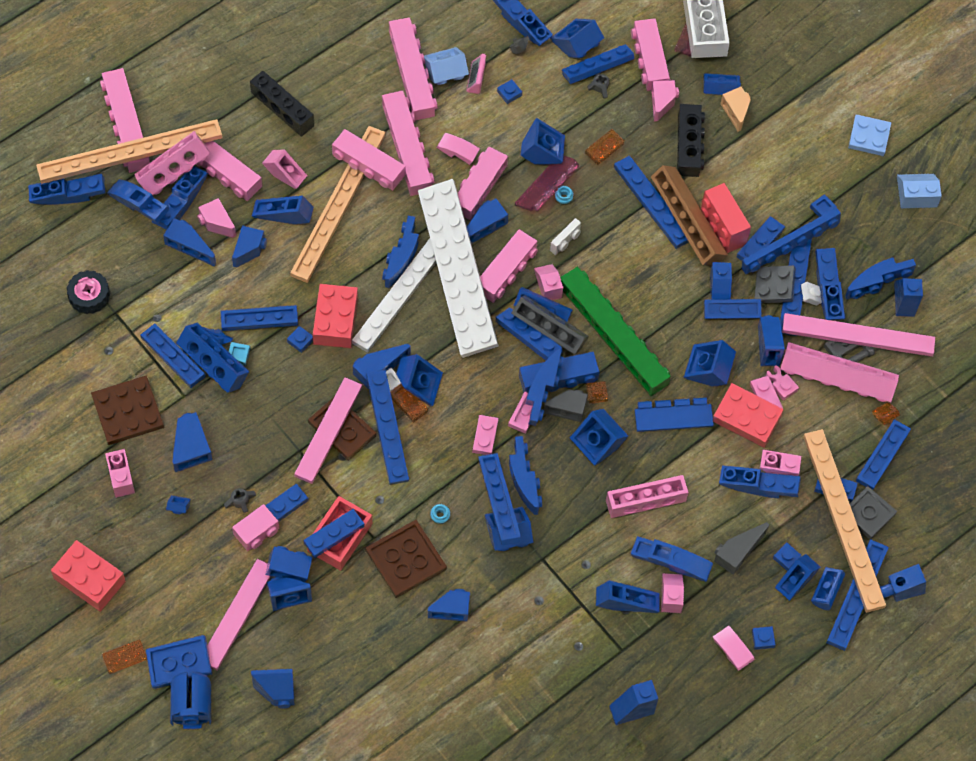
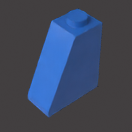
M903 278L895 281L896 316L915 317L923 297L922 279Z
M771 315L760 317L758 323L760 366H780L785 350L780 319Z
M196 412L186 413L177 419L172 461L175 472L212 460L211 451Z
M652 680L632 685L609 705L615 725L655 713L658 696Z

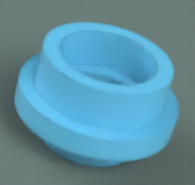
M561 186L555 192V199L561 204L570 203L573 199V191L568 186Z
M443 504L435 505L430 512L431 519L436 523H445L450 517L449 508ZM441 512L444 515L442 517H438L437 513Z

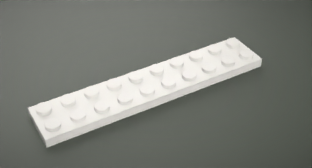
M450 179L418 190L462 358L498 347L455 181Z

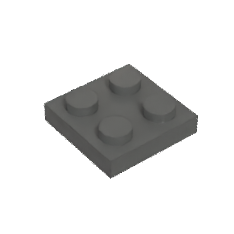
M795 266L760 267L757 270L755 299H761V304L793 302Z
M868 486L850 503L859 531L869 539H872L897 513L893 507Z

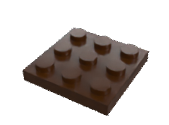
M147 375L91 392L108 445L164 428Z
M417 520L365 548V551L395 598L447 570L446 564Z

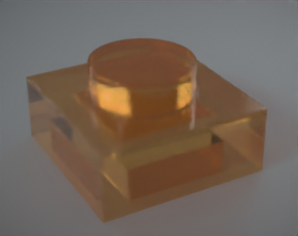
M605 381L586 383L589 404L608 402Z
M889 402L872 411L874 417L883 425L900 416L898 409Z

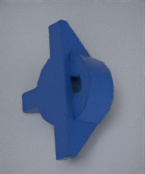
M203 327L221 345L233 340V338L226 336L221 329L214 330Z

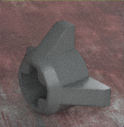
M528 35L523 38L513 39L514 43L509 46L513 54H519L526 50L529 40Z
M595 74L593 82L587 86L588 90L601 92L603 99L608 98L609 78L604 74Z
M241 488L235 489L231 493V498L224 503L225 508L235 506L236 508H241L243 513L248 512L247 504L249 499L256 496L255 491H246Z

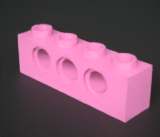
M193 131L135 173V177L144 190L152 195H157L163 190V187L174 183L181 174L189 172L195 164L206 160L210 152L197 133ZM187 152H193L189 157L184 156ZM172 163H178L174 168L169 167ZM156 174H163L159 179L154 178Z
M680 475L608 491L606 503L610 517L615 518L686 502L688 489L684 476Z

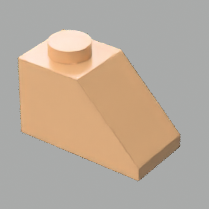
M742 86L722 94L721 106L738 132L742 129L751 101L749 94L743 90Z

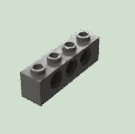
M526 295L519 299L511 313L574 354L580 352L589 337Z

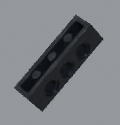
M261 71L250 81L251 93L298 135L302 137L314 127V114L267 73Z
M680 104L677 170L681 176L699 177L700 170H704V159H701V154H704V143H701V139H704L705 128H701V123H704L705 112H702V105Z

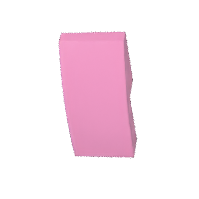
M448 133L443 135L436 147L451 158L455 155L469 165L473 162L480 149L470 142Z
M730 626L713 636L715 643L725 652L727 659L738 671L755 660L754 656Z

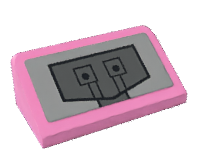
M481 54L472 61L466 90L469 93L479 94L481 91L486 65L485 54Z

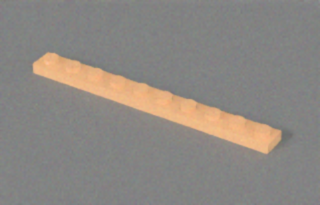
M218 120L37 164L41 184L162 154L193 131L197 133L204 143L222 139Z
M368 126L362 140L379 149L385 138V132ZM349 164L347 165L291 270V277L306 283L309 282L365 176L360 170H355Z
M822 429L805 433L803 437L864 609L866 613L886 607V603L824 431Z

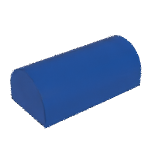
M825 567L811 600L815 606L823 610L831 609L845 577V572Z

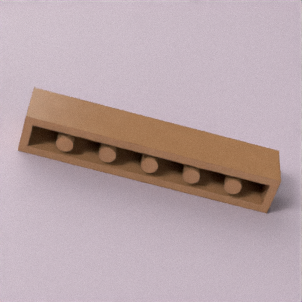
M663 165L651 178L702 265L712 266V262H721L728 254L676 167Z

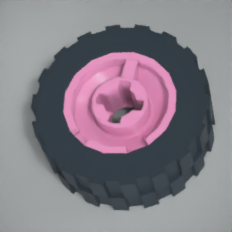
M85 270L84 272H78L77 275H74L69 280L67 285L68 299L72 308L78 312L94 314L97 311H101L103 307L105 308L107 302H109L110 290L107 280L102 274L96 273V271Z

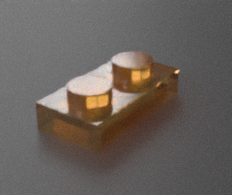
M611 129L585 150V154L599 165L624 145V140Z
M402 384L390 391L392 400L413 423L428 412V407L418 397L407 391Z
M140 639L102 653L109 674L147 660Z

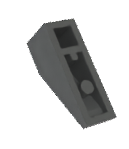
M766 522L728 539L724 545L720 544L714 552L716 554L714 562L734 575L767 533L770 524Z

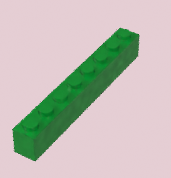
M577 266L560 277L563 293L647 393L653 396L668 386L671 377L669 370L666 367H662L657 356L647 349L646 343L635 335L634 329L623 321L624 319L618 311L616 312L612 308L609 299L601 295L598 286L590 282L587 273L581 271Z

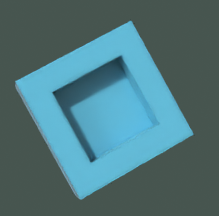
M231 342L229 353L242 365L246 366L250 345Z

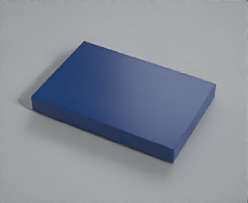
M205 635L146 649L153 689L171 685L174 676L184 672H188L189 680H192V672H200L206 676L212 675Z

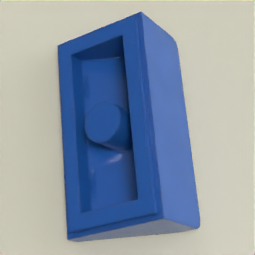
M705 73L703 92L705 94L722 95L739 88L741 85L740 76Z

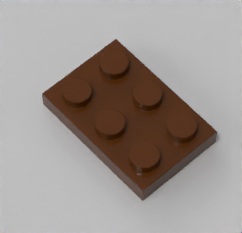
M334 397L308 419V423L316 431ZM350 410L332 446L349 461L376 437V432L353 410Z

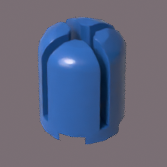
M188 672L174 676L171 681V725L173 726L174 723L183 725V729L202 728V724L208 721L211 724L210 679L200 672H192V708H190Z

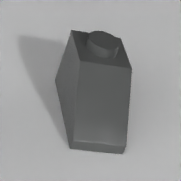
M567 390L546 401L544 413L581 422L588 394L580 390Z

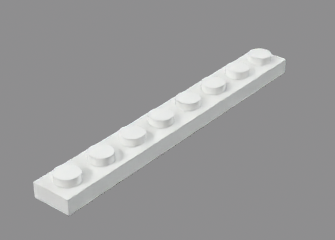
M431 239L423 246L352 339V344L368 353L436 264Z

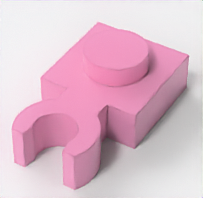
M774 366L775 375H772L769 371L766 372V376H769L770 380L774 381L772 385L782 400L798 391L799 387L788 374L782 376L781 369L778 366Z

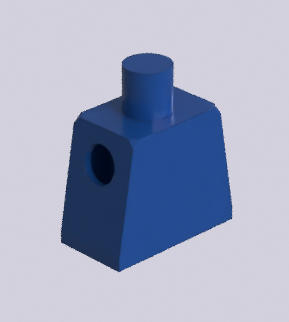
M917 564L888 577V584L881 586L880 589L883 598L893 595L895 602L925 594L926 580L920 565Z

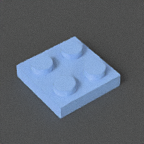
M855 115L848 148L884 156L891 122Z

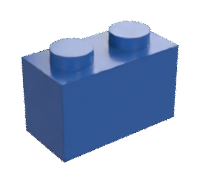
M283 546L274 547L270 552L265 575L275 578L287 577L306 582L312 557L307 556L304 552L289 551L288 548Z

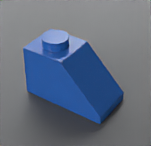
M242 226L232 256L233 267H239L260 256L262 249H265L267 244V238H265L263 230Z
M712 262L710 271L711 300L731 299V263Z
M805 554L794 562L775 588L790 601L821 567Z
M464 589L450 590L428 607V618L468 622L470 592H466Z

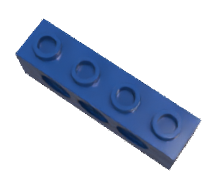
M198 322L185 326L176 342L182 348V351L187 353L197 365L203 368L223 390L229 393L240 389L249 371Z

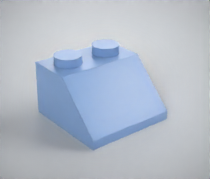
M457 47L424 55L425 67L428 69L430 80L434 84H445L447 80H460L465 75H469L465 54Z
M934 174L897 175L901 208L938 207L942 196L939 179Z

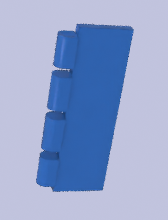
M693 398V405H690V399H675L674 406L672 407L670 400L655 401V408H652L651 401L638 402V409L634 410L637 432L714 426L711 404H707V398Z

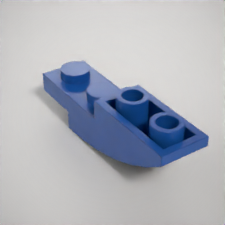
M493 0L502 10L501 15L523 36L528 35L531 42L540 46L553 36L531 9L527 10L519 0Z
M195 166L185 173L172 188V194L163 203L168 207L169 211L158 223L154 221L152 223L167 230L174 218L180 220L201 189L208 173Z
M98 174L66 181L63 178L43 184L28 185L29 202L51 205L90 201V196L105 193L104 176Z
M119 179L107 192L109 196L133 211H138L155 223H158L169 211L168 207L155 199L151 193L125 180Z
M408 216L407 222H403L401 233H404L403 238H399L398 247L393 246L392 252L387 255L386 264L389 265L388 269H384L382 280H385V288H390L397 282L415 256L419 244V234L414 233V216Z
M835 248L816 249L817 283L821 291V305L825 320L845 319Z
M890 258L868 268L848 287L845 295L846 300L851 298L858 299L868 293H878L882 289L884 282L889 283L900 277L907 278L911 276L916 267L914 259L896 264L894 258Z
M556 350L544 362L532 382L525 404L532 406L528 423L530 425L536 426L538 421H542L544 410L541 409L542 402L546 403L548 391L545 390L552 391L553 387L558 385L560 375L556 373L557 369L562 367L564 357L560 356L562 350Z
M517 436L514 442L515 455H509L511 477L524 504L534 515H538L539 508L542 507V498L537 494V490L540 489L539 478H535V471H530L529 460H525V455L528 454L527 443H523V436Z
M722 465L719 484L744 493L770 498H779L780 495L798 497L801 478L800 476L761 473V469Z
M637 536L631 551L632 557L667 567L669 571L707 582L713 566L712 562L694 553L656 539L651 541Z

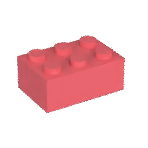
M723 183L706 190L702 199L701 211L725 251L729 253L743 247L748 241L751 226L727 186Z
M320 284L313 328V345L351 348L358 302V287Z
M731 383L714 414L713 422L765 448L782 417L783 409Z
M338 496L314 533L352 509L356 511L365 524V527L317 557L341 571L373 522L372 514Z
M77 540L51 569L53 578L100 612L126 582L123 572Z

